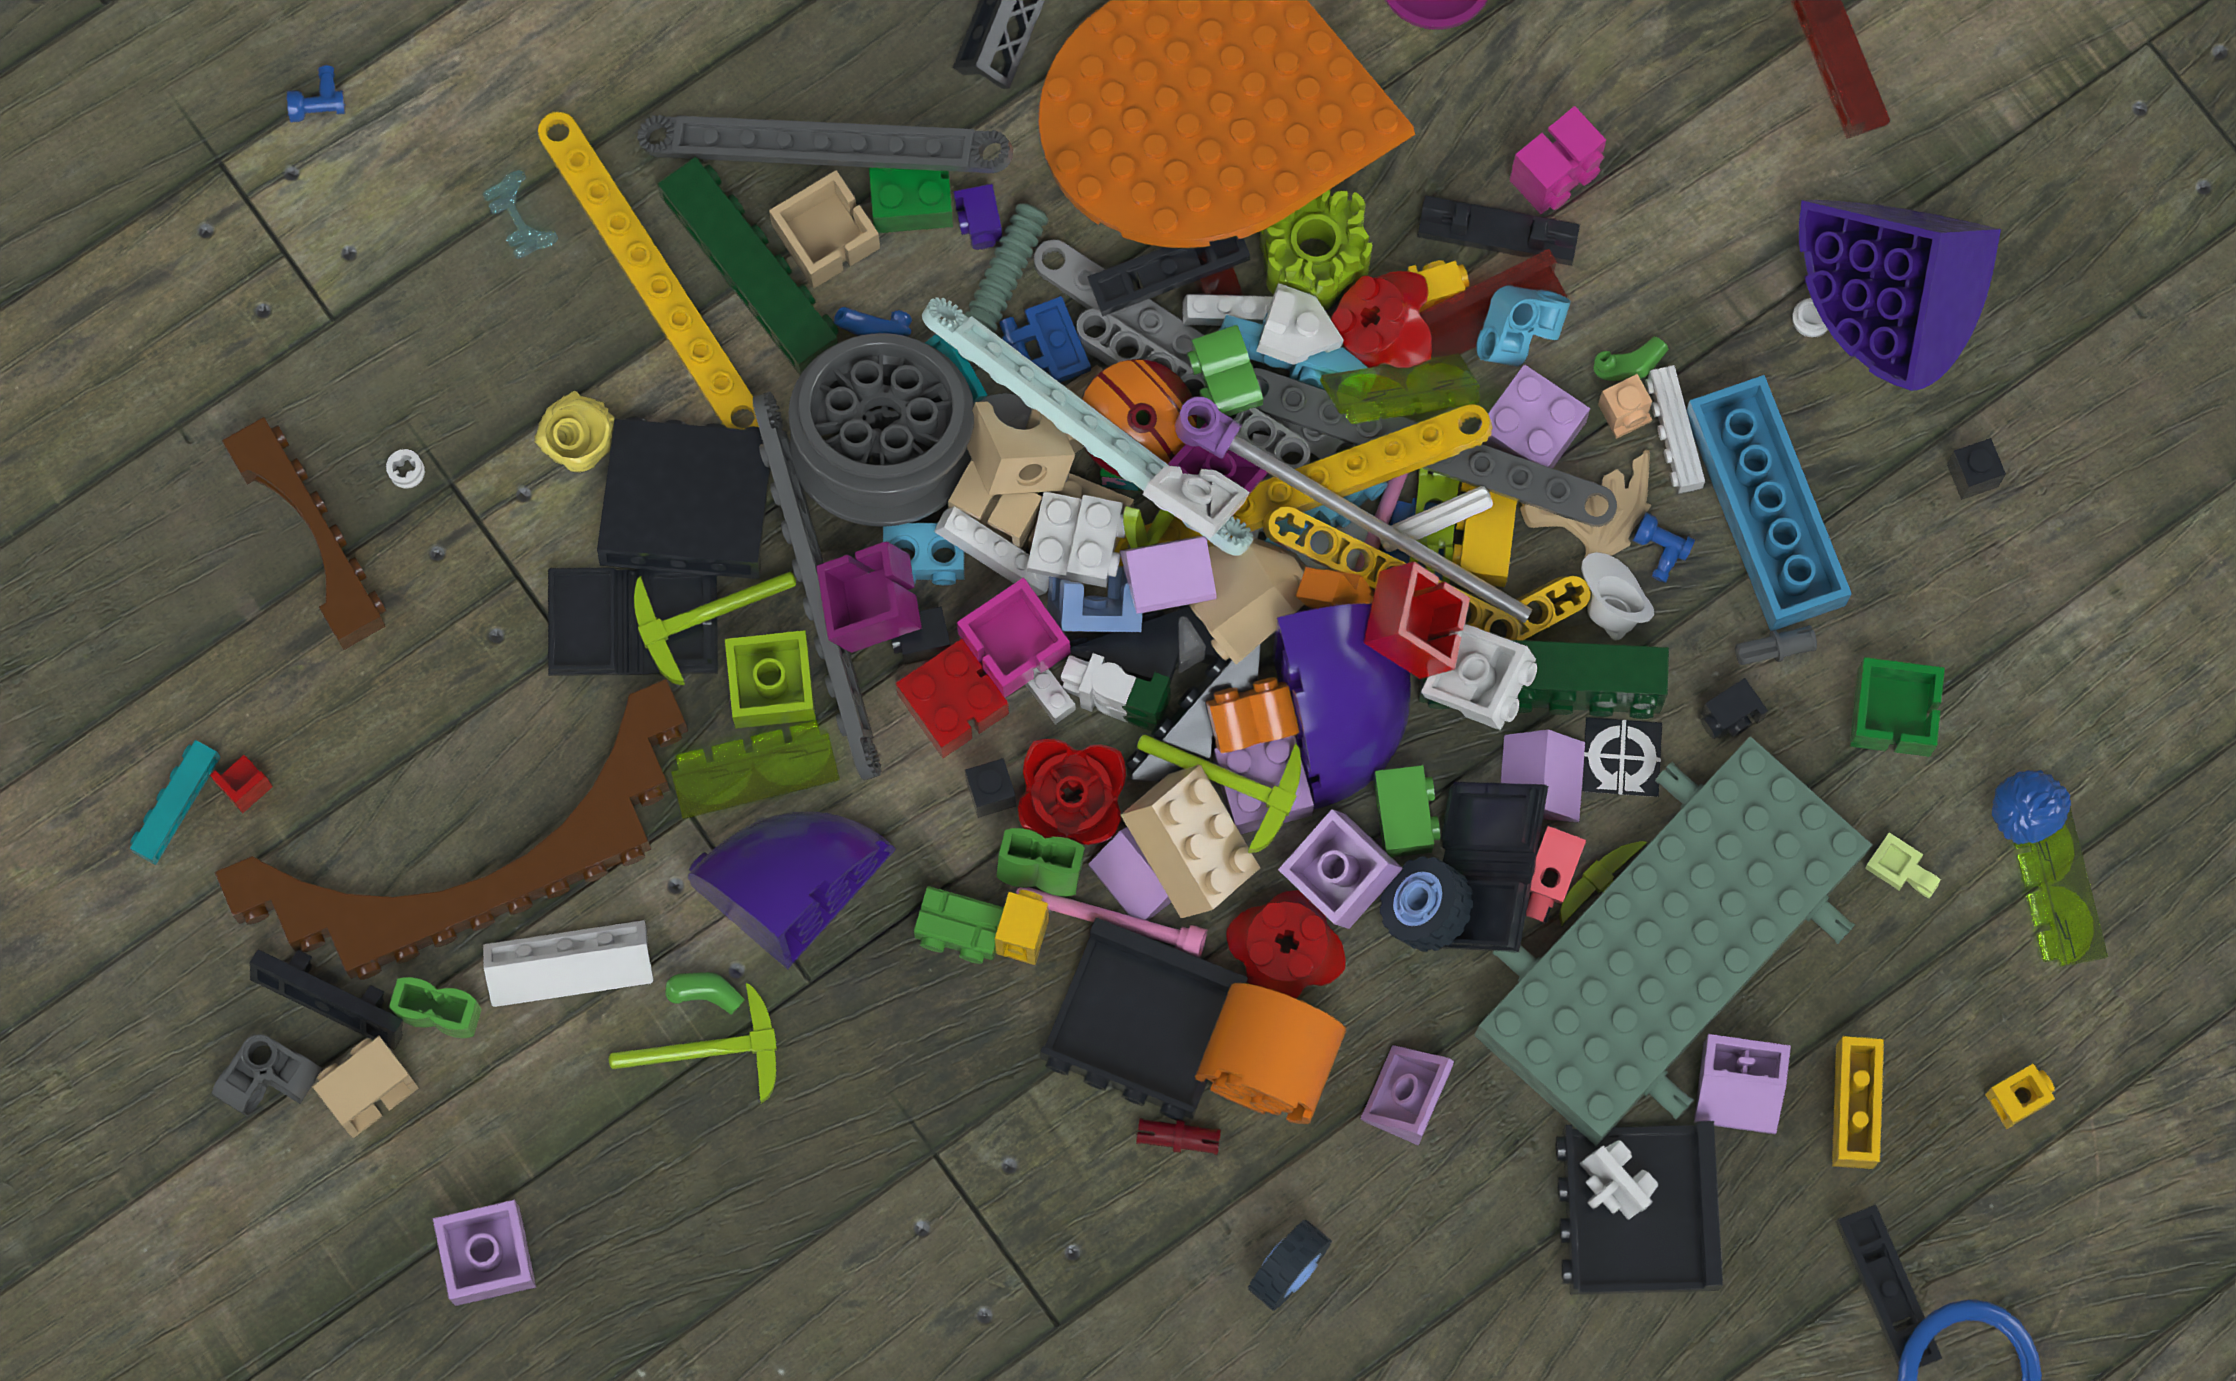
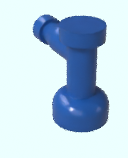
M321 66L318 69L320 78L319 97L304 98L300 91H287L290 123L301 122L304 120L306 113L336 111L337 115L345 114L343 91H335L333 80L334 68L332 66Z
M1646 512L1632 541L1640 545H1646L1652 541L1665 547L1658 567L1654 570L1652 577L1666 583L1669 578L1668 573L1675 565L1677 558L1683 561L1687 559L1695 539L1689 536L1684 539L1658 527L1657 518Z

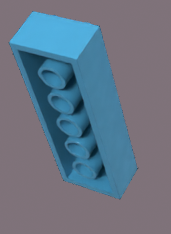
M1765 375L1690 400L1686 411L1693 437L1770 631L1778 630L1846 606L1852 594Z

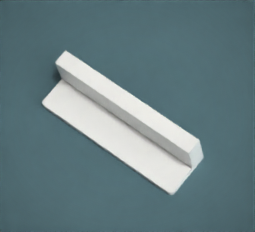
M645 920L483 944L484 972L493 1007L644 985L653 982Z

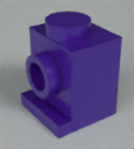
M989 184L954 191V203L956 211H959L957 215L961 235L969 234L971 247L975 250L993 247L1002 237V227L993 185Z

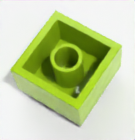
M806 630L725 639L732 717L736 729L816 720Z

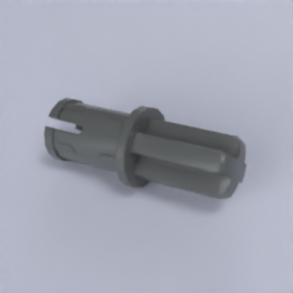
M1811 625L1780 633L1773 630L1770 631L1769 637L1737 644L1735 646L1736 658L1740 665L1774 658L1776 662H1781L1787 656L1816 651V635Z

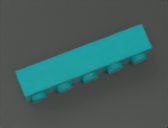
M197 740L192 745L189 744L182 755L183 761L179 767L176 766L172 770L169 777L171 781L166 788L160 790L156 801H158L153 810L150 809L146 813L143 820L145 824L140 832H135L130 841L132 852L154 865L158 863L208 780L209 775L221 758L217 751Z

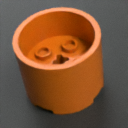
M1234 983L1230 987L1196 1072L1195 1079L1204 1082L1205 1078L1213 1082L1210 1091L1265 1115V1112L1280 1115L1281 1112L1288 1113L1286 1120L1297 1124H1309L1345 1036L1346 1028L1335 1018L1300 1000L1263 987Z

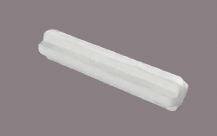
M1480 486L1391 526L1410 538L1418 540L1493 506L1492 498L1489 491L1484 486ZM1380 539L1383 548L1387 552L1397 549Z

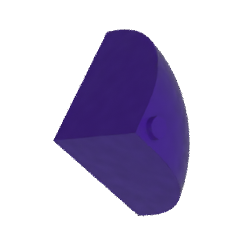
M1802 200L1799 218L1800 252H1804L1808 275L1805 276V281L1820 318L1833 338L1848 355L1855 356L1865 366L1870 368L1869 371L1872 374L1893 385L1915 391L1926 388L1939 380L1958 359L1977 325L1989 291L2001 229L1955 218L1888 206L1832 200Z
M1372 604L1330 606L1277 617L1272 659L1278 681L1285 682L1289 686L1300 733L1294 736L1300 750L1302 765L1314 804L1313 809L1322 808L1344 800L1368 785L1373 780L1375 771L1383 770L1395 754L1407 726L1411 703L1410 672L1363 643Z
M815 811L791 812L757 821L724 840L709 854L706 852L702 853L690 866L688 878L694 889L788 970L896 849L877 832L848 818Z

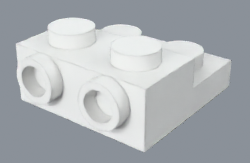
M1043 492L1027 572L1106 588L1108 577H1116L1121 553L1114 552L1117 537L1125 538L1124 514H1122L1123 503L1083 495V498L1080 499Z
M1464 624L1462 631L1450 634H1457L1462 637L1455 670L1429 676L1421 692L1425 698L1457 709L1469 719L1501 730L1505 721L1511 722L1517 715L1519 700L1516 698L1522 686L1531 685L1535 679L1537 665L1534 662L1536 658L1527 646Z

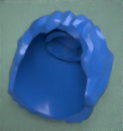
M2041 770L2019 771L2013 776L2006 778L1995 789L1992 816L1997 824V828L2003 832L2007 840H2012L2013 843L2018 845L2028 842L2036 843L2050 837L2064 826L2071 806L2070 794L2064 786L2060 785L2059 781L2053 779L2052 775L2044 774Z

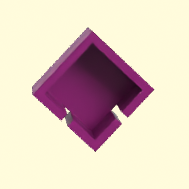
M888 541L855 552L856 559L846 555L816 566L828 640L852 653L922 629L917 597L908 591L915 588L910 556Z

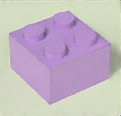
M1524 364L1488 413L1493 429L1487 442L1484 441L1482 445L1553 469L1585 425L1590 408Z
M1292 735L1274 741L1259 743L1251 747L1226 753H1220L1216 748L1214 749L1213 762L1218 766L1273 789L1274 786L1278 787L1296 743L1295 736ZM1302 761L1300 781L1295 794L1297 797L1289 816L1285 817L1283 823L1309 817L1313 814L1314 804ZM1220 784L1226 809L1240 834L1258 830L1269 809L1266 807V803Z
M1332 809L1278 870L1335 925L1350 929L1403 868L1351 818Z
M515 1200L433 1218L448 1296L455 1306L536 1287L521 1211Z

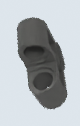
M263 1034L253 1035L243 1043L230 1065L219 1076L213 1087L212 1095L245 1116H249L256 1109L269 1084L301 1104L323 1069L294 1050L287 1049ZM261 1046H270L272 1050L270 1060L263 1065H255L253 1062L254 1051Z

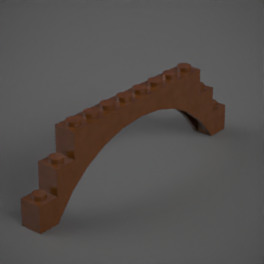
M667 679L630 694L610 756L592 789L565 822L526 855L486 877L443 891L398 897L346 894L302 882L258 860L254 856L216 871L215 874L231 913L239 924L245 921L247 925L258 923L269 917V911L275 909L287 940L295 952L300 949L303 952L318 949L326 943L324 939L331 936L351 979L358 977L359 980L368 979L379 974L382 971L381 966L395 960L398 964L408 962L419 956L418 950L432 944L435 947L445 946L458 938L457 933L472 928L473 931L482 930L495 922L494 917L508 911L511 915L524 912L533 906L532 901L545 895L549 899L561 896L571 889L569 885L582 879H585V882H592L608 874V868L622 863L623 866H629L644 859L645 852L650 851L651 847L633 806L641 803V806L645 807L657 803L664 798L663 793L670 791L652 747L657 744L660 747L675 744L682 739L681 734L688 732V729Z

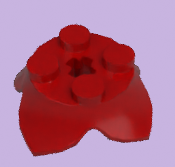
M1395 271L1373 278L1370 276L1359 278L1343 295L1337 310L1331 318V321L1344 339L1341 347L1359 359L1373 373L1377 371L1380 364H1387L1396 368H1410L1431 360V332L1428 324L1419 313L1420 308L1427 302L1429 294L1426 277L1414 272ZM1378 316L1381 317L1378 324L1375 325L1376 318Z
M1058 739L1033 741L1028 749L1023 765L1026 792L1020 798L1018 805L1019 821L1022 828L1034 831L1045 839L1063 837L1074 840L1082 845H1092L1110 839L1115 834L1121 819L1118 797L1126 779L1125 762L1121 751L1102 744L1090 745L1082 750H1075L1066 742ZM1067 788L1072 792L1078 789L1081 790L1082 793L1079 795L1080 801L1077 803L1072 801L1065 802L1063 800L1065 798L1063 791Z
M1300 890L1282 892L1265 905L1243 911L1230 923L1226 930L1229 950L1236 959L1245 964L1248 977L1247 983L1250 985L1270 989L1297 999L1305 987L1309 985L1324 986L1330 984L1346 968L1344 948L1338 935L1328 926L1326 916ZM1284 936H1290L1293 938V943L1298 945L1297 950L1290 948L1289 954L1280 951L1281 945L1276 941L1279 938L1283 939Z

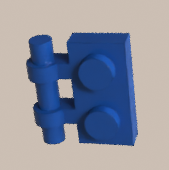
M1062 296L1026 309L1025 316L1029 324L1018 329L1013 317L999 322L1004 334L1001 339L1043 371H1048L1050 376L1059 383L1091 371V365ZM1036 340L1042 357L1031 360L1025 346L1027 342Z

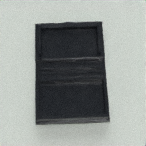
M614 567L549 568L548 675L662 674L652 659L649 649L645 648L638 631L639 624L634 606L635 586L638 578L641 576L656 620L661 619V621L717 600V576L643 569L617 570ZM717 617L668 636L666 644L681 674L718 673Z
M1454 782L1450 787L1441 835L1443 849H1445L1442 862L1458 870L1460 874L1466 877L1468 880L1467 884L1471 887L1473 893L1471 894L1473 908L1470 910L1471 917L1469 922L1465 924L1461 935L1453 939L1454 942L1450 945H1444L1441 948L1519 952L1532 878L1535 873L1536 855L1549 786L1545 784Z

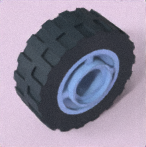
M1422 856L1416 860L1411 859L1405 862V865L1402 866L1403 869L1385 888L1384 893L1382 892L1380 915L1383 917L1382 923L1385 928L1389 929L1388 933L1408 946L1424 952H1428V950L1437 951L1444 945H1450L1454 942L1453 939L1460 936L1464 931L1463 928L1471 917L1470 910L1473 908V900H1471L1472 889L1468 886V880L1464 875L1437 858L1431 857L1430 859Z
M1307 1219L1303 1220L1267 1256L1261 1268L1251 1280L1248 1290L1271 1310L1275 1311L1310 1277L1330 1247L1332 1240Z

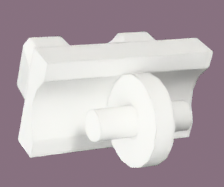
M1620 1140L1606 1148L1604 1146L1600 1147L1588 1155L1580 1165L1591 1176L1586 1181V1184L1595 1193L1588 1201L1592 1209L1603 1202L1612 1214L1619 1209L1629 1220L1652 1203L1649 1198L1657 1188L1658 1183L1649 1172L1644 1170L1637 1173L1633 1178L1629 1176L1622 1166L1632 1156L1629 1149Z

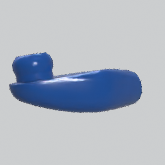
M841 307L834 317V323L856 336L887 333L908 337L911 334V329L908 327L912 322V318L908 313L901 310L892 312L891 319L886 320L847 307Z

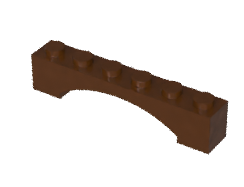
M263 417L222 440L245 482L249 484L256 481L277 493L298 512L312 531L320 549L326 575V603L319 606L343 650L386 627L380 616L386 612L385 607L375 590L369 594L365 591L360 582L367 578L355 557L348 561L341 548L348 545L336 524L328 527L322 515L328 512L317 491L309 494L302 482L309 478L299 460L295 458L290 461L283 449L290 445L279 426L276 425L270 428Z

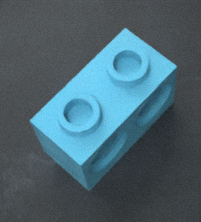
M907 523L883 527V542L888 541L899 549L908 548L915 553L911 560L914 584L916 580H932V583L935 585H953L956 583V580H965V552L934 532L938 523ZM940 548H949L955 553L954 558L946 563L936 561L933 555Z

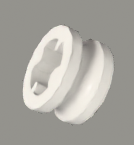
M408 449L398 450L388 458L386 464L387 473L392 482L398 487L404 489L413 488L423 480L425 467L414 451ZM405 460H410L409 462L413 468L415 467V470L408 471L406 477H402L400 472L396 470V467H401L404 465Z

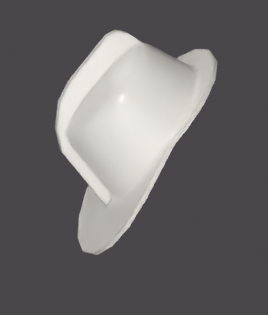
M1598 552L1588 554L1583 559L1581 570L1591 590L1587 609L1588 614L1597 625L1605 629L1613 640H1620L1637 623L1648 622L1653 618L1654 608L1627 566L1608 554Z

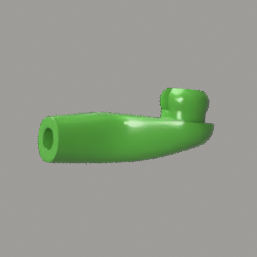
M1653 337L1642 347L1631 353L1611 355L1610 351H1602L1595 357L1594 372L1600 379L1605 381H1624L1636 374L1641 379L1646 377L1656 367L1669 349L1665 342L1658 337Z
M716 973L676 974L666 983V997L674 1004H679L683 1001L707 1000L732 1015L745 1001L722 976Z

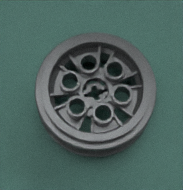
M887 333L861 335L828 348L809 363L801 373L794 386L789 403L792 464L801 486L818 505L828 512L844 520L867 526L884 527L907 524L936 512L948 503L972 460L967 447L974 428V414L972 411L974 402L966 379L957 366L940 351L919 340L902 335ZM882 406L881 409L874 410L873 412L869 411L873 407ZM841 407L848 408L845 411H838ZM920 418L929 419L926 421H918ZM840 432V434L827 441H824L821 435ZM915 441H917V442H919V443H921V444H923V445H925V446H928V447H930L931 449H929L928 451H926V452L924 453V452L915 444ZM871 456H873V461L880 463V465L868 464Z

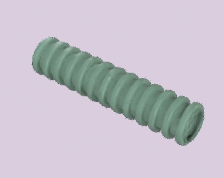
M1018 204L1016 206L1015 212L1017 215L1011 216L1010 223L1012 225L1005 228L1007 236L1001 237V247H997L994 251L996 258H991L989 262L991 268L986 269L984 272L986 279H982L979 283L981 290L975 291L974 298L976 300L969 303L971 311H967L964 314L968 318L972 316L993 333L997 330L995 323L1000 322L1002 319L1000 312L1006 311V301L1011 300L1013 296L1011 290H1015L1018 286L1016 279H1020L1023 275L1021 268L1024 269L1028 265L1026 258L1032 257L1033 250L1031 247H1035L1038 244L1036 237L1043 234L1041 226H1045L1048 223L1046 214L1029 204Z

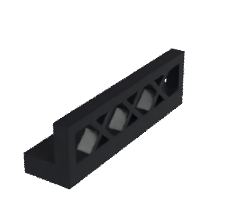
M980 0L952 68L962 75L980 74L1001 89H1009L1045 0H1031L1030 4L1024 5L1022 0ZM1016 15L1019 31L1016 38L1010 40L1006 25L1009 18ZM1002 50L1005 60L1002 74L990 67L995 52Z

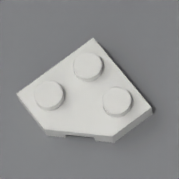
M1164 466L1148 482L1142 495L1153 501L1160 509L1170 512L1187 523L1194 531L1211 538L1244 504L1250 492L1216 470L1201 469L1199 475L1183 474L1180 467Z

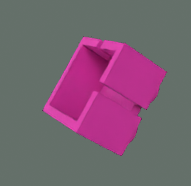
M1576 106L1548 127V131L1556 139L1554 143H1551L1541 133L1515 154L1510 182L1540 215L1550 207L1553 210L1558 209L1570 198V190L1579 183L1583 186L1587 185L1601 171L1599 166L1604 159L1602 153L1605 148L1606 139Z
M1024 577L957 622L958 635L965 641L977 660L983 662V670L990 676L1005 698L1034 679L1033 669L1037 668L1041 674L1071 654L1070 641Z

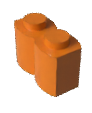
M1276 677L1254 682V689L1238 693L1237 688H1228L1214 693L1215 699L1207 701L1206 705L1216 746L1220 753L1232 752L1300 733L1289 686L1285 682H1278Z

